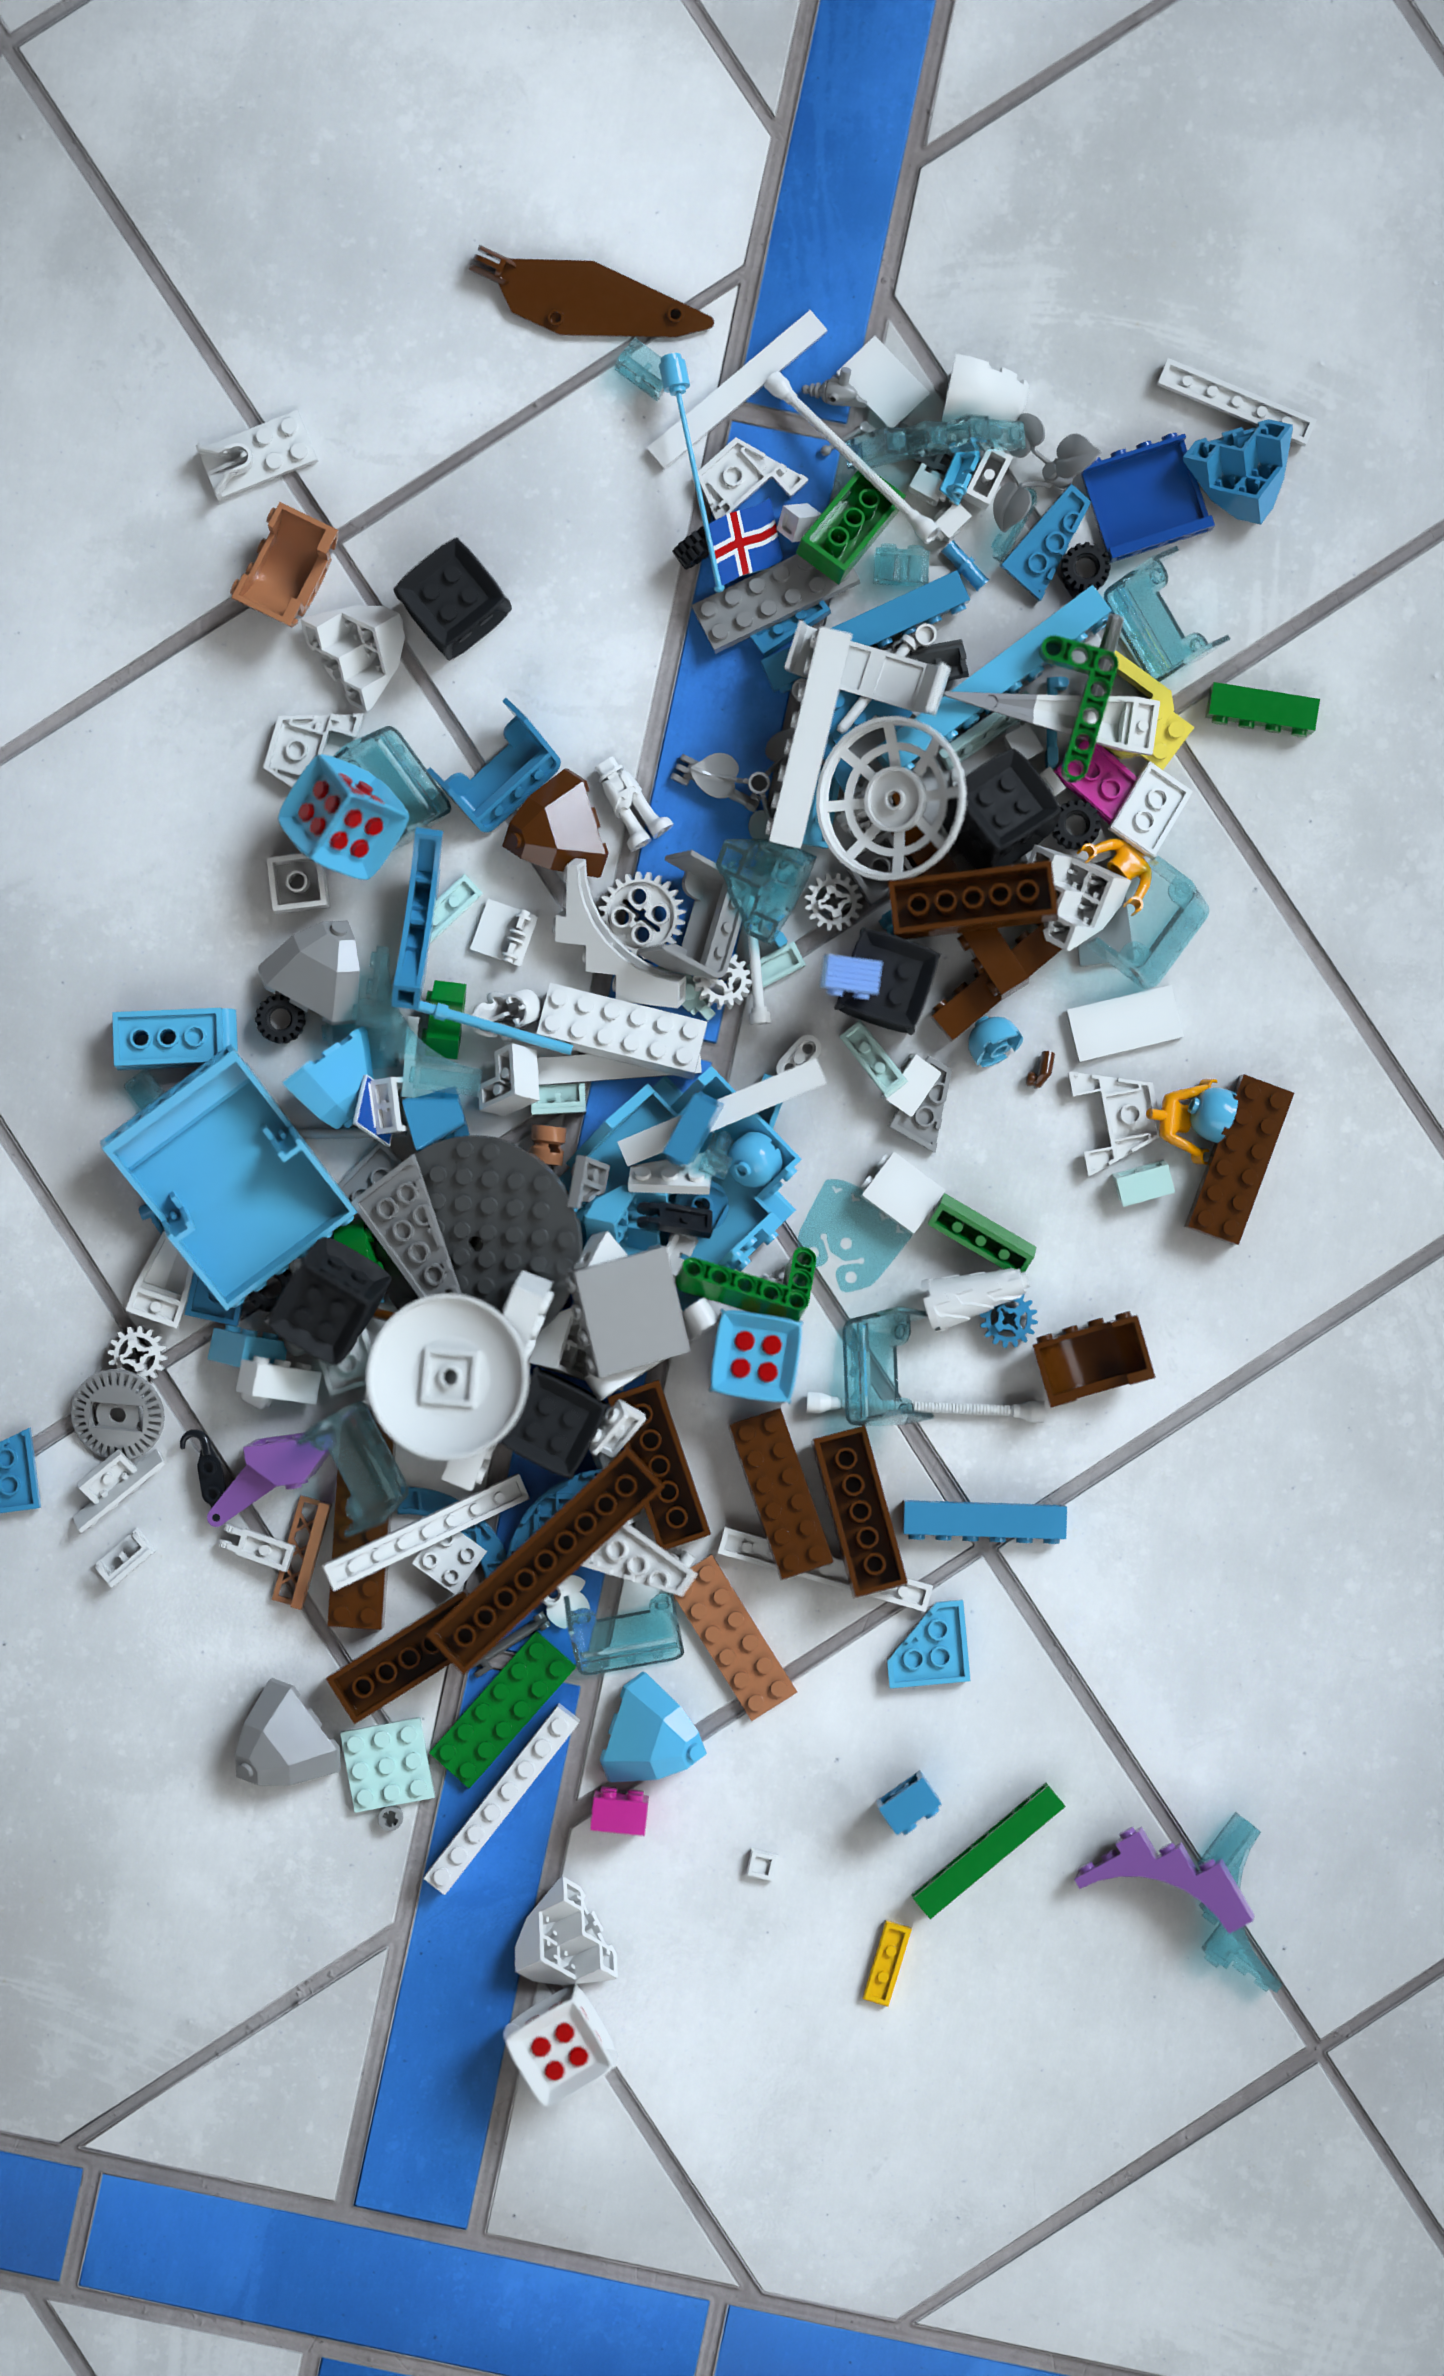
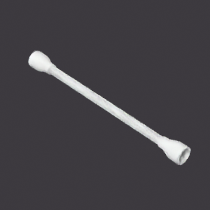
M779 371L774 372L768 377L764 387L774 397L784 400L788 405H792L880 493L890 500L906 516L915 534L925 544L932 542L938 536L941 528L932 519L921 515L917 510H913L908 503L898 496L875 471L863 462L842 439L830 430L798 398L789 381Z
M807 1392V1413L820 1414L840 1408H852V1410L854 1408L861 1410L862 1408V1410L876 1409L878 1411L879 1409L881 1411L883 1409L885 1411L886 1409V1411L900 1410L901 1412H906L907 1410V1412L924 1411L925 1413H930L931 1411V1413L952 1412L954 1414L955 1412V1414L976 1413V1415L978 1413L982 1415L983 1413V1415L1000 1414L1001 1416H1006L1007 1414V1416L1010 1415L1029 1422L1044 1423L1045 1401H1029L1023 1404L1007 1405L1006 1407V1405L989 1406V1404H983L982 1406V1404L965 1405L964 1403H959L958 1405V1403L941 1404L940 1402L938 1404L935 1402L934 1404V1402L920 1403L916 1401L914 1403L913 1401L911 1403L907 1401L906 1403V1401L896 1402L892 1400L890 1402L889 1400H883V1402L882 1400L868 1401V1399L865 1401L864 1399L844 1400L842 1398L841 1400L838 1397H831L822 1392Z

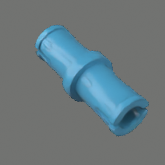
M955 540L951 541L941 551L957 568L958 574H962L976 591L990 580L973 563L975 561L973 557L969 558L955 543Z

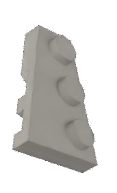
M927 1056L925 1061L941 1072L940 1077L913 1116H909L900 1109H897L888 1127L936 1153L937 1138L941 1128L942 1112L947 1098L952 1069Z

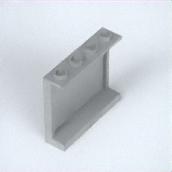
M657 1244L648 1247V1250L578 1270H567L566 1287L568 1292L573 1295L574 1304H572V1312L575 1319L579 1320L581 1330L578 1331V1337L581 1345L585 1346L587 1357L584 1358L587 1371L592 1376L602 1378L691 1352L666 1246Z

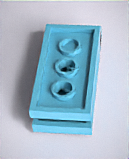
M200 1008L112 1012L114 1066L118 1071L200 1067L229 1044L238 1053L237 1014L235 1009ZM167 1034L176 1035V1039L172 1044H163V1038ZM139 1036H149L148 1042L145 1045H136V1039Z

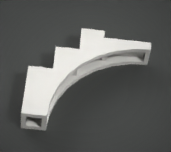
M575 858L568 863L563 873L564 882H567V890L563 896V907L566 909L557 914L552 922L555 942L586 945L582 953L585 971L616 975L612 984L613 992H616V999L637 1004L670 1008L680 1007L685 1002L686 975L665 971L651 965L630 952L619 942L601 919L593 902L587 880L586 859Z

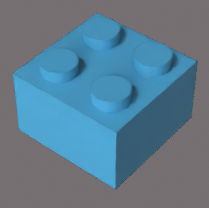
M920 1770L876 1800L879 1811L896 1835L910 1833L917 1827V1821L923 1817L926 1820L933 1817L940 1811L938 1807L942 1805L938 1795Z

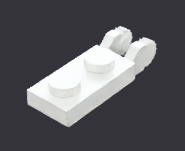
M225 1523L223 1530L230 1534L239 1535L241 1538L238 1545L224 1539L219 1540L218 1546L236 1552L235 1555L284 1572L288 1571L296 1548L295 1545L247 1528L242 1529Z

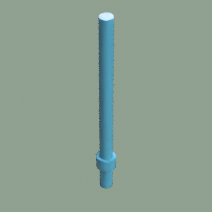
M420 1001L419 1010H416L433 1015L434 1019L445 1021L447 1019L567 1055H571L572 1044L448 1009L449 1006L441 1003L434 1005Z

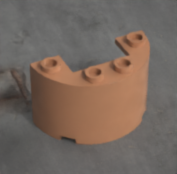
M279 502L277 508L273 507L268 514L266 522L269 523L270 533L267 539L263 538L257 548L259 555L255 563L250 562L241 579L235 580L230 594H232V599L283 624L294 627L299 621L296 619L297 615L304 616L324 580L332 560L330 559L329 550H335L338 530Z

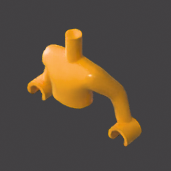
M1108 839L1096 845L1090 843L1083 845L1077 851V855L1081 851L1088 853L1089 858L1084 863L1090 862L1097 854L1115 850V856L1107 864L1108 869L1130 880L1134 878L1140 879L1135 894L1123 904V907L1128 904H1132L1135 907V911L1131 916L1141 911L1143 908L1142 899L1147 893L1152 879L1151 867L1144 859L1146 855L1123 839Z
M1203 1079L1200 1081L1199 1086L1165 1094L1161 1110L1149 1108L1146 1111L1148 1119L1160 1121V1138L1190 1153L1194 1164L1208 1165V1162L1203 1160V1154L1210 1151L1209 1149L1198 1148L1190 1141L1176 1135V1133H1187L1191 1126V1113L1188 1112L1189 1105L1181 1104L1179 1101L1199 1096L1201 1092L1211 1088L1212 1083H1217L1216 1079Z

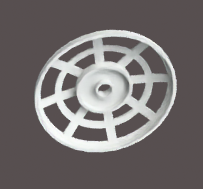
M887 716L869 720L856 726L844 735L827 757L819 776L816 791L818 823L823 838L832 853L850 870L864 877L882 881L911 878L936 864L956 839L966 807L964 773L951 745L930 726L914 719L899 716ZM895 726L916 728L930 735L932 740L926 751L913 744L898 742ZM884 727L887 744L872 749L861 759L849 750L850 746L865 734ZM940 746L946 750L952 760L958 786L947 788L943 772L934 760ZM899 751L911 752L921 758L913 771L901 767ZM888 752L890 767L876 773L868 766L875 758ZM842 758L854 769L846 784L844 800L829 801L831 780L837 764ZM929 766L936 776L939 789L927 791L921 779ZM862 774L870 782L867 785L864 798L854 799L855 787ZM898 792L901 801L898 806L894 807L891 803V797L894 793ZM959 797L956 819L950 835L945 840L938 830L946 814L947 799ZM940 800L938 814L933 825H931L923 816L926 811L927 802ZM865 809L872 822V825L865 833L857 822L854 810ZM845 811L848 825L854 836L858 839L847 851L841 846L834 833L829 812ZM917 825L925 834L924 837L916 843L905 847V831ZM881 830L894 832V848L882 847L872 840ZM930 841L939 849L924 864L914 869L903 871L904 855L920 850ZM865 848L880 855L893 857L892 873L872 870L861 865L855 858Z

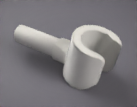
M683 1551L680 1557L670 1553L689 1568L696 1560L694 1556L686 1551Z

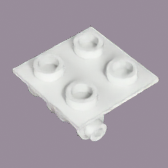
M487 899L470 949L521 967L539 916L523 909L519 910Z
M458 1532L422 1549L412 1564L456 1595L487 1551L463 1533Z

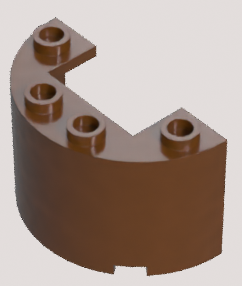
M1127 1311L1114 1315L1115 1320L1104 1322L1102 1317L1088 1321L1089 1327L1078 1329L1077 1325L1061 1329L1062 1335L1052 1337V1333L1036 1337L1037 1343L1033 1344V1349L1051 1408L1077 1401L1081 1397L1156 1378L1138 1315L1131 1316V1312Z

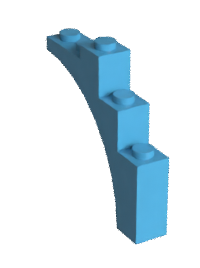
M416 827L405 920L393 983L392 1007L419 1010L427 972L428 950L433 931L434 909L439 889L443 831L419 827Z

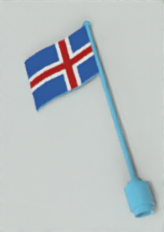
M670 353L660 358L659 369L663 389L665 392L670 393L671 396H676L716 584L714 590L720 593L724 590L725 584L736 578L768 569L781 561L783 556L770 497L757 506L728 513L708 524L682 400V394L690 387L686 362L682 359L680 353Z

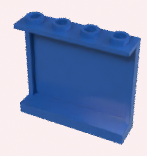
M1177 432L1163 436L1160 442L1152 444L1151 441H1146L1136 445L1137 449L1126 452V449H1121L1111 453V457L1104 460L1098 457L1088 468L1081 472L1110 563L1212 531L1214 528L1213 517L1208 515L1198 481L1183 461V456L1187 452L1184 442L1186 439L1185 434L1178 436Z

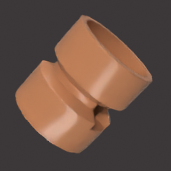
M532 1124L531 1140L534 1142V1145L529 1148V1153L535 1154L547 1165L562 1166L564 1151L560 1147L565 1144L567 1128Z

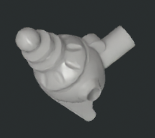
M842 367L840 376L833 375L831 379H827L822 385L820 382H817L816 386L812 383L810 386L804 385L802 387L804 394L810 393L811 397L815 395L816 399H819L821 396L822 400L830 405L865 408L868 404L866 400L858 397L857 390L849 384L851 369L848 367Z

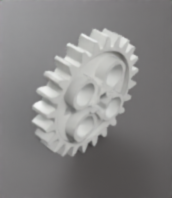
M636 872L635 880H633L630 874H625V883L620 879L615 880L618 888L608 886L607 889L611 896L601 897L607 902V905L598 907V909L605 912V916H601V919L606 922V926L614 937L629 951L631 950L633 954L638 956L637 950L639 948L661 944L666 945L667 942L676 944L672 936L673 934L682 935V932L677 929V925L685 924V921L679 919V915L686 913V911L678 909V905L684 901L683 899L675 900L674 897L679 891L678 889L668 890L671 885L670 881L662 885L661 875L652 880V872H647L643 879L641 872ZM638 889H642L646 893V900L642 904L637 903L634 898V894ZM624 899H627L638 911L646 910L644 916L660 927V931L657 932L646 920L638 921L639 914L624 904ZM662 906L667 912V916L663 921H658L654 915L656 908ZM622 909L626 910L629 914V920L624 925L617 919V914ZM641 927H645L649 931V939L646 942H642L638 938V930Z

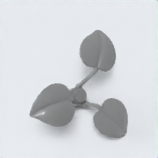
M1030 413L1021 414L1008 432L1006 440L1007 449L1011 455L1017 458H1023L1032 451L1035 456L1045 463L1042 469L1045 482H1022L1019 486L1008 482L999 489L993 502L994 519L999 529L1006 533L1010 527L1019 523L1029 512L1032 497L1030 492L1024 488L1046 487L1049 489L1052 485L1060 489L1067 488L1071 484L1073 477L1088 468L1101 455V451L1086 437L1080 434H1070L1058 445L1056 451L1058 458L1052 462L1035 448L1045 439V427L1042 421Z
M794 728L783 730L775 734L768 741L765 753L770 760L774 761V764L765 773L756 772L749 779L736 778L739 772L738 764L732 756L725 753L709 755L691 767V773L696 784L706 794L714 798L730 797L735 791V783L748 784L752 793L760 795L764 810L756 811L751 816L748 824L749 833L755 842L777 854L781 853L787 845L769 841L770 835L765 834L768 819H774L776 813L775 808L769 809L765 792L770 786L768 776L778 765L780 769L781 765L787 766L789 755H785L784 752L787 739H793Z

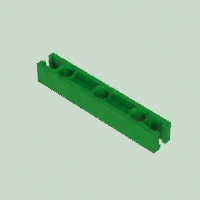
M1044 1783L912 1893L913 1900L931 1920L1066 1806L1051 1787Z

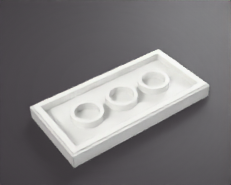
M1172 985L1066 1010L1078 1062L1184 1037Z

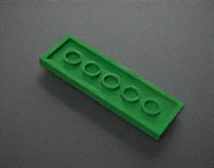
M536 1630L431 1749L429 1754L470 1789L574 1671L577 1665Z

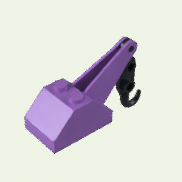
M335 1428L256 1439L243 1447L247 1465L226 1490L222 1462L214 1451L209 1436L199 1429H191L186 1431L180 1440V1449L182 1450L185 1449L186 1441L189 1438L195 1437L200 1441L201 1452L197 1469L202 1498L211 1506V1510L207 1514V1520L213 1527L222 1526L277 1486L285 1485L286 1489L302 1487V1484L307 1483L308 1479L317 1473L337 1445Z

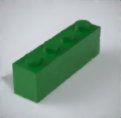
M1213 682L1210 686L1205 718H1210L1212 723L1227 725L1228 721L1238 723V727L1245 729H1254V726L1265 727V731L1270 733H1281V730L1292 731V736L1305 738L1316 730L1320 699Z
M946 1193L942 1195L930 1214L927 1225L1002 1269L1013 1268L1014 1270L1020 1269L1021 1273L1025 1272L1035 1257L1036 1246Z

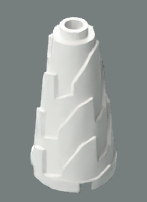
M1013 1268L988 1273L983 1271L962 1276L957 1274L921 1281L922 1292H928V1296L923 1298L930 1323L932 1328H935L936 1333L968 1321L970 1317L990 1311L995 1306L1018 1299L1026 1293V1288L1030 1287L1027 1273H1021L1020 1269L1014 1270Z

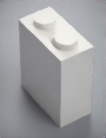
M893 1152L890 1157L885 1154L876 1165L880 1169L876 1176L873 1178L869 1175L860 1187L864 1191L860 1197L912 1235L946 1190L897 1153Z

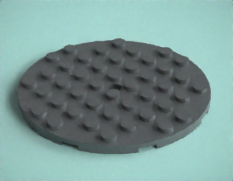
M484 1135L458 1136L432 1144L416 1153L415 1156L462 1295L485 1302L503 1315L512 1289L522 1270L553 1282L550 1291L554 1292V1296L545 1314L541 1330L544 1329L567 1304V1300L571 1295L568 1292L565 1281L568 1277L567 1270H574V1266L579 1261L583 1251L580 1221L576 1217L574 1208L567 1207L569 1193L555 1172L535 1154L514 1145L515 1143L497 1137ZM473 1236L479 1237L483 1242V1247L480 1251L475 1250L470 1243ZM376 1238L374 1244L378 1262L382 1263L384 1270L391 1276V1282L386 1293L397 1310L400 1311L403 1307L420 1298Z

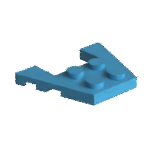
M839 690L822 759L824 762L826 761L833 747L844 735L856 726L871 720L875 715L878 718L887 716L909 718L913 712L872 699L848 731L841 734L837 731V726L860 698V695ZM895 726V731L897 732L902 726ZM841 758L833 776L845 794L847 781L854 768Z

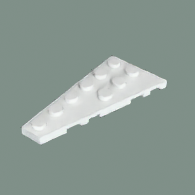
M626 1523L581 1565L682 1597L698 1575L629 1523Z

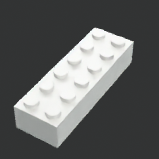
M550 983L536 1034L572 1044V1050L694 1080L707 1029V1021Z

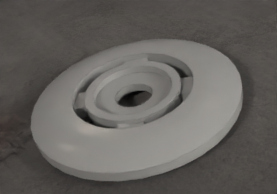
M109 1369L93 1374L77 1389L71 1405V1420L77 1436L88 1449L104 1458H108L118 1449L129 1460L145 1454L158 1441L164 1427V1408L155 1388L143 1377L127 1370ZM95 1402L99 1403L96 1411L97 1421L99 1422L98 1424H96L93 1415V1406ZM139 1406H142L143 1425L141 1429L137 1426L140 1420ZM114 1407L122 1408L126 1414L125 1420L122 1422L114 1421L110 1415L111 1409Z

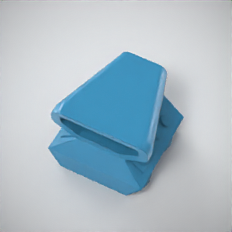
M456 1086L416 1098L402 1100L414 1146L418 1152L446 1139L470 1135Z

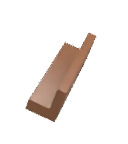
M300 1495L287 1543L296 1546L297 1551L294 1552L293 1556L299 1553L303 1563L301 1570L295 1574L288 1568L287 1573L290 1577L284 1579L285 1572L279 1571L272 1600L291 1605L290 1607L301 1610L304 1608L332 1503ZM305 1502L318 1506L315 1519L309 1522L306 1521L302 1514ZM301 1518L304 1525L298 1528L299 1521ZM306 1527L310 1534L309 1541L306 1546L300 1548L295 1540L296 1532ZM289 1580H292L296 1587L293 1599L279 1595L282 1584Z

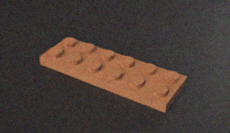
M711 1554L690 1567L698 1575L683 1597L675 1594L673 1596L749 1718L753 1721L796 1694L797 1690Z

